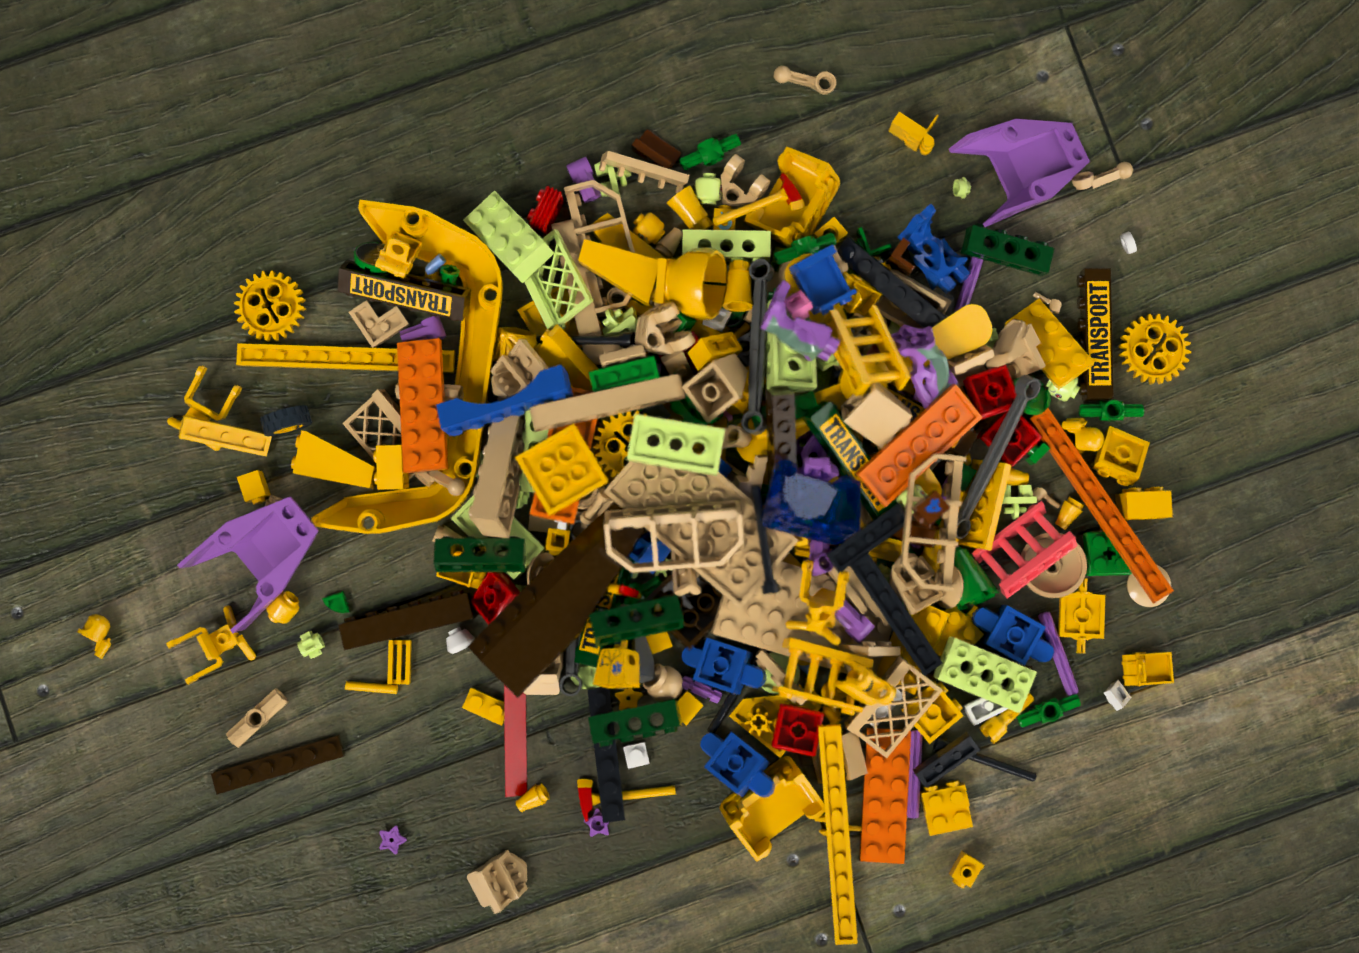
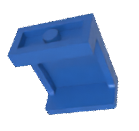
M833 244L789 267L799 289L813 306V309H811L813 316L821 312L822 316L829 313L830 310H834V304L839 302L840 306L853 300L851 295L857 293L856 289L850 290L832 256L837 252Z

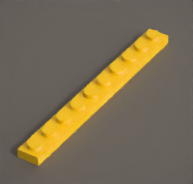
M237 343L236 365L398 371L397 349ZM442 350L443 373H454L455 351Z
M841 724L818 725L835 945L858 944Z

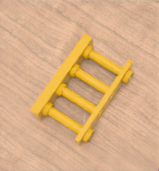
M872 305L865 317L846 320L841 318L838 309L830 310L822 324L832 329L830 336L840 340L835 353L855 396L864 395L871 383L893 380L897 389L902 390L911 376L877 306ZM868 326L872 334L852 338L847 328ZM876 344L880 351L878 354L860 356L855 346ZM885 362L889 372L869 374L864 364Z
M784 638L782 647L789 649L788 653H790L783 687L773 686L772 691L779 692V697L792 699V696L840 708L841 713L854 716L855 712H863L862 707L854 706L855 699L848 694L845 703L833 700L836 689L834 684L838 680L840 666L843 667V664H846V658L852 659L868 669H872L873 659L794 638ZM802 653L809 654L811 659L804 692L792 689L798 658ZM823 658L830 660V664H832L825 698L812 695L819 662Z

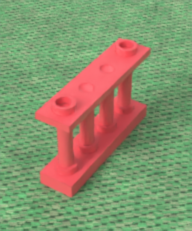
M1042 501L1031 505L1026 513L996 534L991 551L975 548L974 552H972V556L978 564L984 560L1001 579L999 586L1002 594L1007 599L1077 547L1076 538L1070 531L1065 535H1061L1043 516L1046 514V509ZM1035 521L1054 540V543L1047 548H1043L1026 529ZM1018 534L1036 552V556L1030 561H1025L1009 543ZM1001 547L1019 566V569L1012 575L1008 574L991 555Z

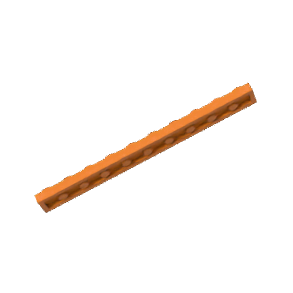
M1049 408L1042 414L1031 417L1028 421L1042 435L1041 440L1050 448L1049 452L1152 603L1154 604L1172 593L1174 590Z

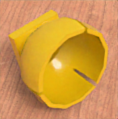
M706 247L692 249L678 259L658 258L655 303L674 302L683 314L699 320H712L718 316L723 305L726 286L703 284V282L727 283V266L723 254L716 249Z

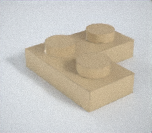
M367 300L349 311V314L372 348L378 347L410 325L397 306L381 317H378Z

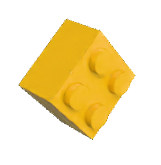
M1150 487L1144 489V492H1142V488L1122 489L1121 494L1115 495L1116 507L1125 520L1173 517L1171 491H1164V487Z

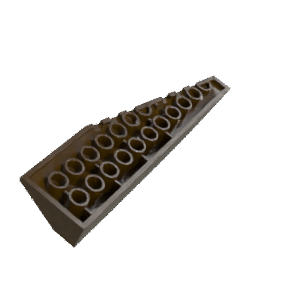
M615 502L606 511L624 509ZM605 511L567 545L467 646L516 697H519L582 633L589 614L596 610L595 606L600 598L604 597L607 593V587L610 582L617 577L623 567L607 554L604 529ZM630 526L619 530L610 528L611 546L628 559L634 550L633 546L637 539H640L644 534L645 527L634 528Z

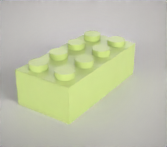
M495 190L463 219L470 229L522 283L554 254L545 241Z

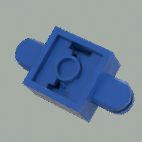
M1001 605L998 613L988 608H978L974 611L972 622L976 627L987 632L981 642L987 647L1024 666L1029 657L1039 662H1047L1053 657V646L1040 638L1046 628L1044 625L1008 605Z
M706 638L703 648L695 646L690 652L686 648L682 652V661L686 665L696 668L693 680L733 694L740 695L743 685L760 688L765 684L767 678L766 672L762 668L750 664L754 653L710 638Z
M732 732L725 741L714 733H708L702 737L700 746L711 757L704 767L742 798L749 789L763 798L773 794L775 783L763 772L770 764L769 761Z

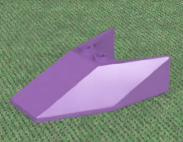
M1013 119L967 134L949 148L950 153L988 156L1006 192L1007 201L983 223L984 227L1051 199L1090 162L1073 124L1067 122Z
M288 497L226 522L177 566L179 568L192 567L231 551L238 555L259 581L256 586V592L259 597L249 614L230 629L232 633L245 630L284 591L319 530L294 499Z

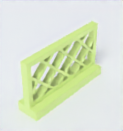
M554 229L543 238L548 246L554 238L557 242L551 267L545 266L544 263L525 281V284L547 329L552 330L557 324L564 330L566 328L565 323L594 300L559 231ZM559 256H564L565 258L564 269L557 268ZM544 268L551 269L548 282L542 278ZM556 271L563 272L560 284L554 283ZM568 273L574 276L572 287L566 286ZM553 286L559 287L557 300L551 296ZM565 288L571 289L569 302L562 301ZM577 291H581L585 298L579 304H575ZM561 304H567V312L562 317L560 314Z

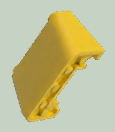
M786 147L778 158L779 169L794 184L804 201L805 207L800 210L791 211L786 200L778 201L746 214L744 221L747 225L758 231H771L772 239L789 248L793 241L812 236L839 189L840 178L829 163ZM780 176L768 196L781 190L782 181Z
M790 756L780 758L763 771L775 783V790L771 796L763 798L749 789L742 798L734 792L725 798L719 807L730 828L756 862L769 855L772 848L770 839L805 814L809 819H817L825 813L824 802Z

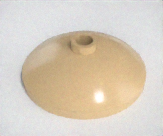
M1048 533L1034 537L1043 548H1047L1054 543V540ZM1077 543V547L1053 564L1055 571L1046 569L1026 585L1036 594L1047 598H1061L1073 593L1082 584L1086 575L1087 560L1084 551ZM1027 544L1021 556L1025 561H1030L1036 556V552Z

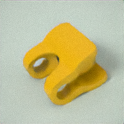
M846 658L845 663L852 667L853 670L848 673L845 681H836L834 686L865 705L877 703L888 705L893 701L897 692L896 687L877 677L867 667ZM882 690H887V693L881 697Z

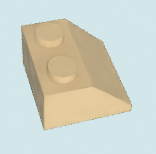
M850 731L842 732L845 781L865 775L868 771L859 736ZM819 742L816 756L812 757L818 784H822Z

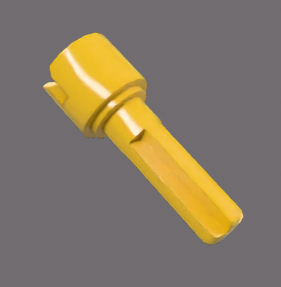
M1030 693L1027 695L1021 712L1034 701V697ZM1007 709L998 716L987 719L979 729L985 737L990 736L991 742L995 744L1007 733V726L1020 713Z

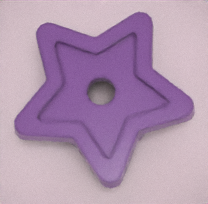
M595 809L593 817H589V821L586 822L584 819V822L590 827L591 837L598 833L609 835L607 827L609 822L603 823L602 813L599 809Z
M397 825L390 831L380 830L379 832L383 840L379 847L380 850L390 849L394 854H397L399 845L407 841L399 833Z

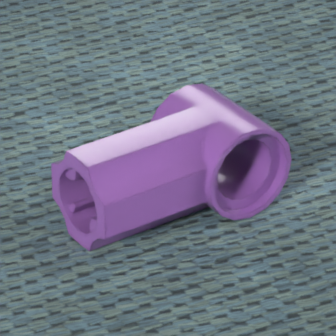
M587 157L566 165L574 183L579 184L594 180L593 171ZM594 187L579 190L584 203L592 202L601 197L600 191Z
M439 316L429 317L421 321V324L399 331L402 342L436 338L442 340L446 337Z
M811 531L810 556L808 559L814 563L812 577L827 573L833 569V565L825 555L830 551L829 531Z
M844 600L843 607L835 611V618L846 628L847 634L859 644L875 628L871 621L864 615L859 614L846 600Z

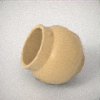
M655 664V679L644 682L643 687L647 689L648 694L657 702L677 699L683 690L681 674L671 666Z

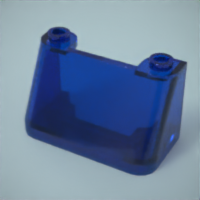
M781 459L776 463L762 515V525L764 527L831 545L841 544L860 531L861 481L854 480L849 476H841L833 483L796 473L797 465L791 460Z

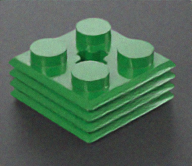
M1085 532L1083 534L1084 554L1087 560L1086 576L1132 574L1105 532ZM1107 548L1112 552V556H1109V559L1107 556H1103V551H1107Z

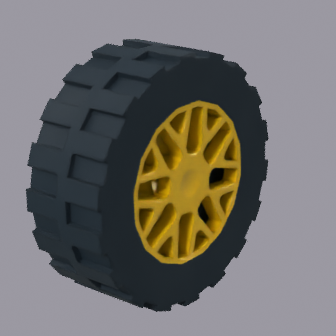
M306 405L288 407L271 412L260 418L264 435L267 437L295 432L312 424L308 406Z

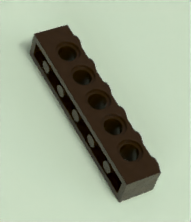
M788 387L765 389L769 515L780 525L798 523L795 393Z

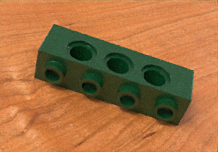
M979 223L966 229L960 254L1038 276L1049 273L1055 248L1049 247L1048 243L1028 241V238L1022 235H1015V237L1007 235L1008 232L1005 230L995 229L993 231ZM985 238H987V239L990 240V242H991V247H990V248H988V247L985 245V243H984V239H985ZM1005 244L1011 247L1010 254L1005 251ZM1025 250L1030 251L1031 259L1025 256Z
M450 536L435 538L433 564L436 572H525V539L517 536L509 538H475L472 536L464 538H453ZM456 551L463 552L461 555L458 556L453 555ZM479 551H485L481 556L475 555ZM501 551H507V554L503 556L497 555Z
M664 595L659 599L651 601L645 599L632 605L621 604L614 609H598L589 614L596 647L683 628V615L677 595ZM661 612L663 615L656 617L653 613ZM637 616L640 617L641 620L632 621L631 618ZM612 621L619 622L617 626L609 625Z
M677 699L588 717L593 744L599 743L600 747L613 745L612 740L620 738L621 743L633 741L634 736L640 734L643 735V738L656 736L655 731L664 730L665 734L678 731L677 727L682 726ZM655 713H660L663 716V722L659 726L654 725L652 722V716ZM634 717L641 720V727L638 730H633L630 726V722ZM612 722L618 723L620 728L619 732L615 735L609 731V725Z

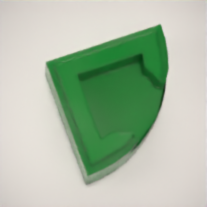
M344 591L322 598L324 604L332 611L337 613L351 612Z

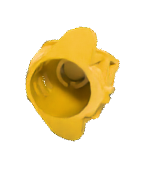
M515 327L498 328L493 361L497 362L501 355H508L519 339H526L530 346L535 349L537 345L535 334Z

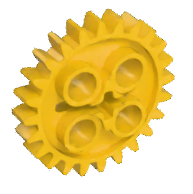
M262 271L261 278L253 274L254 281L246 279L247 287L240 285L243 293H236V296L241 299L234 302L240 309L235 310L234 313L241 315L237 321L244 323L241 328L244 330L249 329V335L253 336L256 334V338L259 340L264 336L268 342L272 336L274 340L278 341L280 334L287 338L286 331L295 333L292 328L293 325L300 327L297 319H304L300 311L306 310L300 304L304 303L306 299L299 297L303 291L301 289L295 290L298 284L296 282L291 283L292 278L287 276L284 279V274L281 272L276 277L274 271H270L268 276L266 272ZM275 287H279V294L275 297H272V289ZM262 289L265 290L267 299L273 303L271 308L278 317L279 323H276L273 313L267 309L269 304L262 295ZM259 296V304L252 306V299ZM284 306H288V314L281 316L280 310ZM269 316L268 324L262 326V317Z
M1148 314L1146 320L1141 316L1138 318V323L1135 321L1130 323L1132 328L1127 327L1124 330L1128 335L1120 337L1125 343L1118 345L1119 348L1124 349V352L1120 353L1119 356L1126 359L1121 364L1129 365L1126 372L1133 370V378L1140 375L1141 383L1145 382L1147 378L1150 385L1154 384L1155 380H1157L1158 384H1162L1164 379L1169 382L1172 380V376H1179L1178 370H1185L1182 363L1190 361L1185 357V355L1191 353L1190 350L1186 349V346L1190 345L1191 342L1184 341L1188 333L1181 334L1183 326L1176 328L1177 320L1169 323V316L1164 317L1162 320L1160 314L1155 315L1154 319L1151 314ZM1149 329H1152V330L1155 331V333H1156V338H1155V339H1151V338L1149 337V335H1148V330H1149ZM1165 333V334H1166V337H1165V339L1157 346V348H1156V351H1157V352L1154 353V354H1152V355L1150 356L1149 360L1147 361V364L1144 365V364H1143L1144 360L1150 355V353H1152V351H1153V349H1154L1152 346L1158 344L1159 341H1160V339L1162 338L1163 334ZM1167 342H1171L1173 344V352L1167 350ZM1137 346L1143 349V357L1136 354L1135 349ZM1154 359L1161 362V369L1154 367Z
M635 410L633 415H631L630 411L625 412V415L622 413L617 414L616 418L611 415L609 416V422L602 420L604 428H596L600 435H594V438L598 440V443L592 445L593 448L598 449L594 456L601 457L598 461L601 465L605 464L603 467L604 472L611 469L610 477L612 478L624 469L623 461L628 456L629 451L626 445L614 435V432L617 431L625 440L630 442L631 434L624 435L623 428L626 424H632L633 426L635 414L639 415L638 410ZM611 440H616L618 448L615 451H609L608 443Z

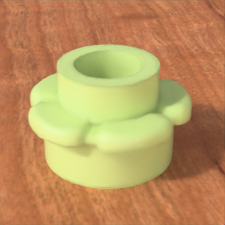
M962 177V179H955L953 194L964 199L971 191V184L965 177Z

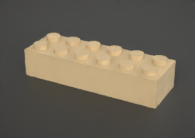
M498 397L497 402L502 401V400H505V399H503V398H501V397ZM524 414L506 417L498 423L492 422V425L488 428L489 438L487 445L483 449L484 459L478 471V484L474 487L473 505L469 508V517L483 536L509 538L520 490L519 477L522 474V469L515 457L524 452V443L522 441V433L525 430L526 423Z

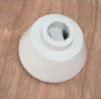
M458 627L448 632L449 637L446 638L447 651L451 654L457 653L467 648L475 637L467 629L461 630Z

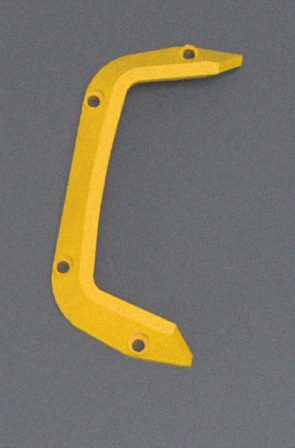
M359 200L358 209L360 214L382 241V244H386L393 231H397L422 242L420 252L416 257L417 259L429 263L438 254H441L446 259V263L442 266L453 265L460 269L459 277L462 280L463 287L471 289L469 313L461 321L455 385L463 387V401L487 404L491 380L490 371L493 366L503 294V280L496 258L478 237L427 210L412 206ZM412 216H419V221L416 224H409V219ZM490 291H495L497 293L496 298L492 301L486 300V294ZM484 426L479 429L465 430L457 436H449L447 434L448 469L438 471L453 479L459 478L463 480L465 491L461 495L454 496L450 494L448 488L434 481L430 487L425 486L344 497L343 500L313 516L312 523L316 527L365 534H383L444 519L460 508L474 486ZM469 463L472 470L468 475H463L461 467ZM368 517H372L374 520V526L370 529H367L364 523Z

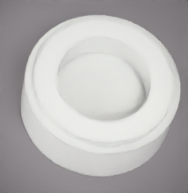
M1129 231L1121 234L1120 239L1127 254L1136 252L1137 247L1132 234Z

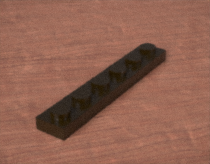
M337 735L213 772L211 777L216 795L335 760L344 757L345 753L340 736Z

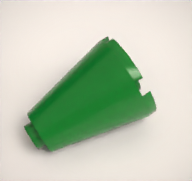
M962 547L955 548L954 566L960 571L964 583L963 595L956 605L957 609H968L967 604L969 603L976 606L995 597V594L999 593L998 589L968 549H962Z

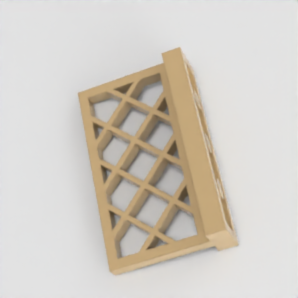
M377 389L372 394V397L342 424L374 460L373 450H376V447H370L367 444V434L378 435L377 445H382V435L393 436L392 445H396L397 436L401 437V434H397V429L401 433L400 407L385 389ZM374 402L379 407V417L368 416L369 406ZM356 418H364L363 431H356L351 425ZM368 419L379 420L378 432H367ZM383 420H390L393 423V433H382ZM409 473V480L415 476L413 473Z
M901 655L898 656L880 679L887 681L896 689H901L902 700L892 701L888 705L879 703L865 705L860 703L858 707H862L863 712H855L854 716L850 715L844 722L846 729L853 734L855 733L886 758H888L943 691L942 688L924 676ZM909 670L916 674L917 683L904 684L903 677ZM921 686H931L935 689L930 697L921 698ZM917 687L918 698L906 699L905 688ZM882 690L881 697L887 693V690ZM919 702L917 713L907 715L906 704ZM903 704L904 715L892 716L891 705ZM887 706L888 717L876 718L875 711L877 708ZM904 719L905 727L903 730L893 732L892 721ZM889 721L890 732L877 733V722ZM873 723L875 734L865 735L860 729L864 724ZM891 736V744L884 750L879 746L878 738Z

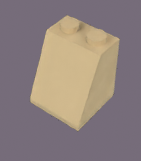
M734 353L713 361L683 385L682 388L706 422L709 423L742 397L748 370Z
M879 382L871 383L862 396H855L853 393L840 407L843 421L880 448L888 444L896 436L895 433L900 428H905L910 423L912 417L910 409Z

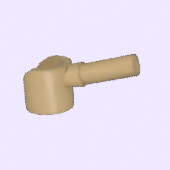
M1037 292L1034 293L1033 297L1040 298L1042 302L1049 304L1048 309L1053 314H1059L1062 305L1059 300L1046 298Z
M1036 487L1032 490L1033 497H1037V502L1043 498L1057 509L1060 507L1058 502L1047 495L1045 489Z

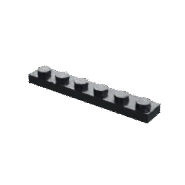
M847 237L837 250L842 261H845L852 270L923 328L933 327L947 318L946 315L850 237Z
M869 553L850 565L923 675L925 676L943 664Z
M610 689L587 690L591 717L613 712ZM614 722L609 725V731L613 735H615ZM612 740L613 745L600 747L599 743L594 744L603 823L625 820L616 740Z

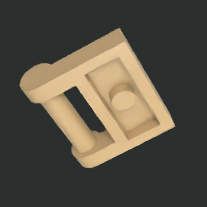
M601 488L598 491L595 501L588 510L581 514L580 520L586 525L591 524L615 503L604 493L606 488Z

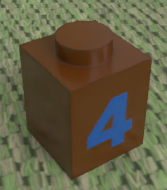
M937 490L930 491L911 509L914 511L913 517L919 524L931 525L951 507Z

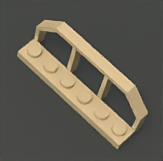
M595 180L564 187L580 252L584 239L591 241L590 234L585 235V233L623 224L629 250L635 253L619 194ZM594 187L617 201L621 217L587 226L585 215H580L578 209L579 206H582L579 193L574 194V192ZM585 268L598 318L605 317V311L609 308L617 310L627 307L632 298L628 294L623 302L608 305L606 297L601 298L599 290L603 289L601 277H596V274Z
M932 454L908 475L900 564L920 588L954 591L952 577L955 546L958 547V542H956L959 506H962L960 501L962 468L966 457ZM936 459L949 460L945 466V474H948V480L944 484L943 496L946 497L945 501L951 508L941 516L944 519L943 528L941 527L939 531V540L910 537L911 508L913 502H919L922 497H913L915 476ZM909 542L941 545V550H938L937 563H940L939 572H936L935 585L925 584L907 562Z
M740 500L605 511L604 529L607 554L632 573L722 566L743 544ZM737 518V539L719 557L699 558L696 521L709 523L719 519L733 521ZM669 523L685 525L692 523L694 559L658 562L655 525L666 526ZM646 525H650L654 562L632 563L611 546L610 528L619 530L623 527L643 528Z

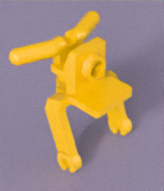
M203 365L199 366L184 397L185 403L190 406L185 416L210 421V419L221 421L228 415L235 399L241 393L242 387L234 385L220 414H217L193 400V396L207 371V368ZM170 417L167 423L180 430L182 420ZM205 444L214 451H219L221 449V447Z
M807 559V561L802 563L803 572L799 597L802 602L807 603V606H809V612L806 614L808 621L788 620L785 625L788 629L815 631L834 645L840 643V637L826 628V626L830 628L835 626V611L840 610L844 605L849 572L844 570L839 572L836 592L821 588L814 596H810L809 589L814 563L812 560Z
M226 605L223 608L227 625L209 634L207 628L199 627L166 643L168 648H172L196 636L209 661L217 660V663L186 678L185 681L188 685L221 667L224 662L221 654L234 648L236 645L240 647L249 660L256 658L255 652L246 642L243 635L230 631L237 624L231 606Z

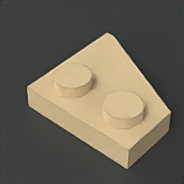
M862 641V645L839 644L838 646L839 651L854 655L900 656V647L891 646L889 641H878V645H876V642Z

